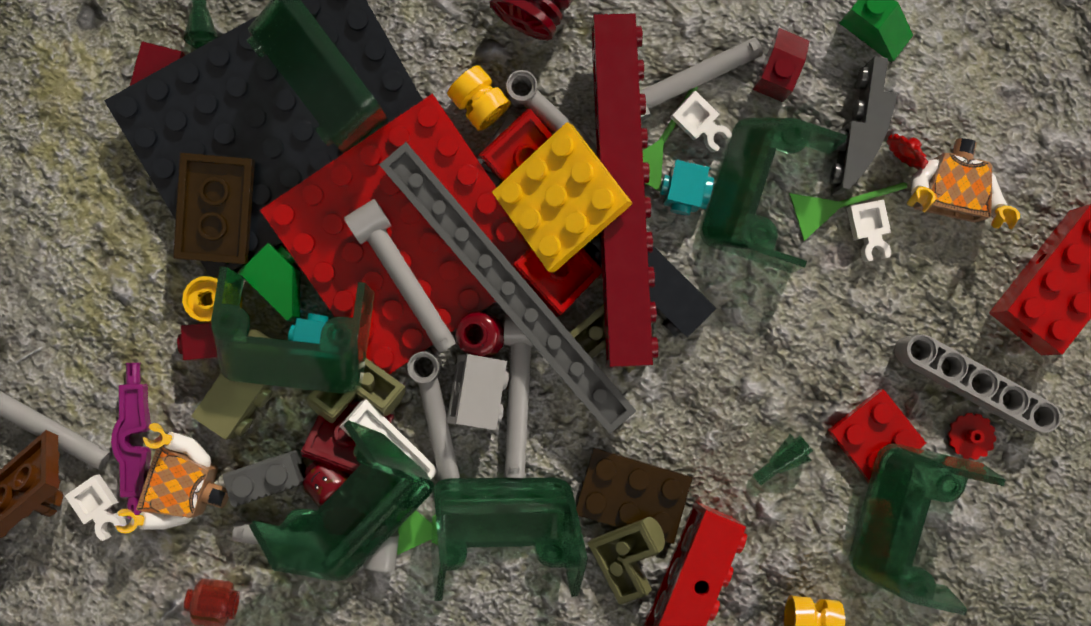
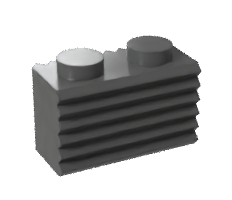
M297 449L224 473L223 480L231 505L237 507L302 485L305 478L303 474L306 468L301 452Z

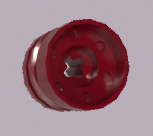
M490 0L489 3L493 12L514 29L535 39L548 41L553 38L556 26L562 21L563 15L560 10L569 8L572 0Z

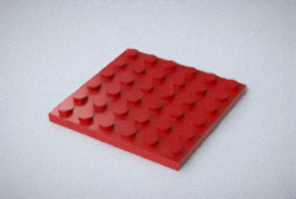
M433 93L260 210L360 354L388 374L403 366L414 354L426 350L433 343L369 242L359 243L344 219L345 216L373 199L377 201L391 224L385 230L450 332L457 329L459 322L470 313L481 312L496 301L380 167V163L407 142L511 265L530 247L493 195L492 191L496 186Z

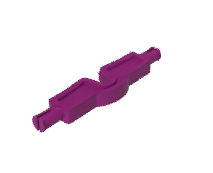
M125 363L126 384L119 385V419L112 431L111 445L114 456L119 462L120 497H127V509L133 511L135 515H140L142 511H138L136 508L150 469L151 450L149 447L133 446L130 443V437L132 434L149 431L151 420L148 406V385L141 384V363Z

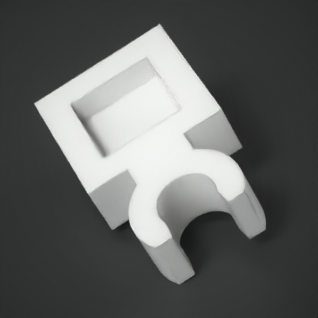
M694 91L670 116L693 140L702 135L705 146L712 152L720 149L714 142V135L716 133L721 134L724 139H729L732 136L731 131L727 127L717 126L713 122L720 114L697 91Z
M884 200L848 207L847 212L853 240H864V246L861 249L862 260L865 263L873 261L871 254L873 247L880 251L881 259L889 258L891 256L890 246L882 239V235L891 233Z
M100 474L92 476L65 495L83 524L90 523L91 521L95 522V534L101 541L112 537L107 530L109 522L113 523L114 526L127 525L123 516H118L117 513H113L110 509L119 502Z

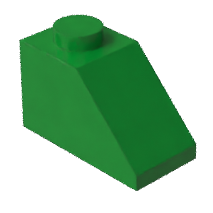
M856 0L839 22L840 25L881 56L888 58V61L891 63L913 37L899 3L895 0Z
M267 243L238 273L286 321L296 323V318H300L301 271L293 264L295 260L286 247L281 245L277 248Z

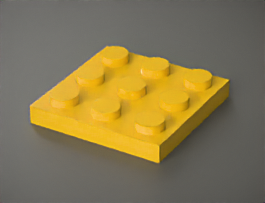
M566 122L492 191L547 271L553 273L633 204L576 128L569 122Z

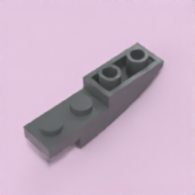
M874 56L859 70L857 87H861L860 96L856 100L852 111V119L856 121H851L839 130L835 138L834 149L838 151L837 163L833 164L830 173V183L834 184L832 194L840 195L854 185L872 163L887 134L897 97L896 93L884 92L888 58Z

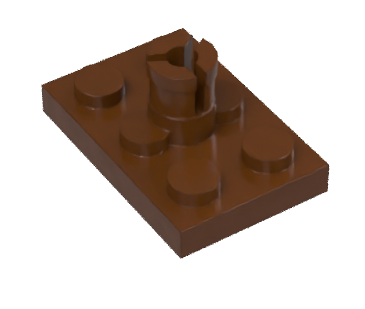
M45 430L0 469V538L5 537L11 528L23 518H27L32 511L46 517H51L57 510L51 507L50 503L58 507L61 506L63 492L58 490L60 485V453L58 451L57 434Z

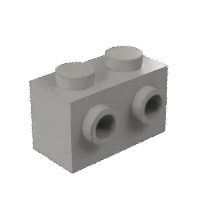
M472 354L458 355L447 423L496 430L497 424H500L504 412L503 404H501L502 390L506 389L509 381V371L506 370L507 361Z

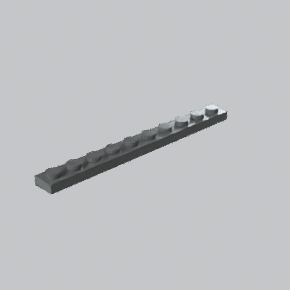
M407 142L379 164L609 434L636 412L634 407Z

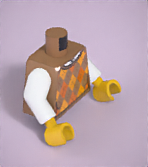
M966 138L956 139L953 153H943L933 160H928L927 166L924 169L920 168L911 177L912 196L907 201V205L910 207L914 206L916 210L974 223L988 219L992 215L994 219L991 225L996 229H999L1004 222L1008 224L1009 229H1013L1020 219L1019 211L1007 205L996 177L992 173V164L987 161L974 159L977 143L974 140Z
M158 423L150 424L149 429L159 432L160 435L154 440L142 437L147 447L156 449L136 510L142 512L140 515H135L133 511L126 508L117 512L118 516H131V522L128 525L115 526L119 532L124 534L134 531L137 526L142 530L168 529L187 524L192 518L203 514L207 504L223 509L229 499L226 487L214 484L218 467L211 463L210 455L196 439L174 432L166 434Z

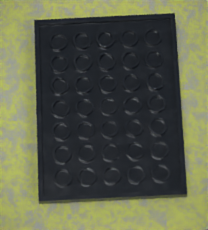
M285 0L109 97L104 102L175 220L180 153L255 160L249 262L267 243L274 247L283 244L260 210L423 99L366 0ZM201 261L208 275L217 279H221L246 265Z

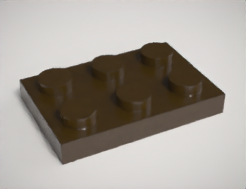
M180 153L174 259L237 264L248 263L255 160Z
M593 447L574 514L618 528L647 517H652L661 526L665 542L674 544L693 477Z

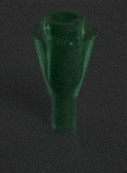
M192 0V7L184 34V41L193 48L198 49L218 38L210 12L206 7V0Z
M790 433L769 459L770 462L755 472L753 477L761 486L777 473L781 474L811 462L812 460L808 455L813 450L801 435L794 438Z

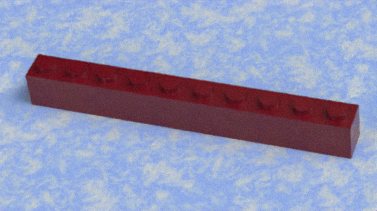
M636 13L594 14L591 24L597 157L633 203L600 232L606 368L653 365V358H658L657 337H652L651 323H656L657 310L656 303L650 302L649 288H654L655 272L653 266L648 267V253L653 252L652 232H647L646 218L651 217L650 197H645L644 183H649L650 170L649 163L643 162L642 150L647 149L648 146L647 128H641V115L646 113L645 94H640L639 81L644 80V60H638L637 47H642L643 31L642 26H636Z

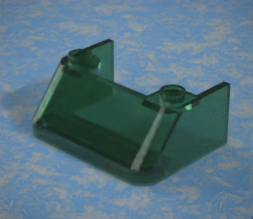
M270 0L249 26L248 31L252 36L246 40L260 58L264 55L269 57L320 124L315 130L325 144L330 146L334 143L345 153L389 120L376 99L301 0Z
M744 118L731 131L732 136L729 138L701 223L700 236L704 243L710 247L793 273L805 268L807 261L774 250L778 238L775 224L765 217L756 215L775 152L777 150L786 154H795L805 147H809L830 154L845 143L847 135L796 118Z
M220 267L211 327L220 371L224 377L241 383L349 394L360 387L363 381L375 292L366 283L358 282L353 318L335 317L327 321L321 331L320 344L248 336L250 318L247 312L240 307L244 278L227 267Z
M348 420L343 426L356 444L353 454L361 465L317 511L312 509H296L290 512L279 526L253 520L249 527L273 571L330 581H341L352 576L430 496L434 489L433 481L419 465L383 433Z
M900 444L884 446L878 452L851 546L849 562L852 568L862 578L910 603L966 616L967 608L947 586L936 584L933 576L926 569L913 566L931 500L940 502L957 500L963 494L968 478L999 486H1004L1006 479L983 463Z
M554 477L447 478L435 485L432 502L431 545L435 601H442L446 571L461 568L466 562L467 548L534 546L536 558L541 564L550 568L566 569L571 597L579 595L588 557L573 491L566 481Z

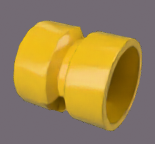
M479 65L470 68L458 77L448 89L447 95L459 110H467L466 118L477 131H482L495 123L508 110L511 101L499 87H491L492 79Z
M201 276L193 279L186 286L183 292L182 303L185 311L193 319L208 323H228L239 315L242 308V297L235 285L214 277Z
M790 595L785 604L784 626H845L843 604L840 601L818 599L814 603L810 597Z

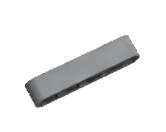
M924 334L904 336L895 345V356L903 365L1023 430L1047 433L1054 431L1060 425L1061 413L1053 403L930 336ZM914 342L920 346L921 350L920 356L917 359L911 354V346ZM945 358L950 363V372L947 375L943 373L941 368ZM975 375L980 380V387L977 391L972 387V380ZM1006 392L1010 396V403L1007 408L1003 404V396ZM1036 409L1040 412V420L1037 424L1034 421Z

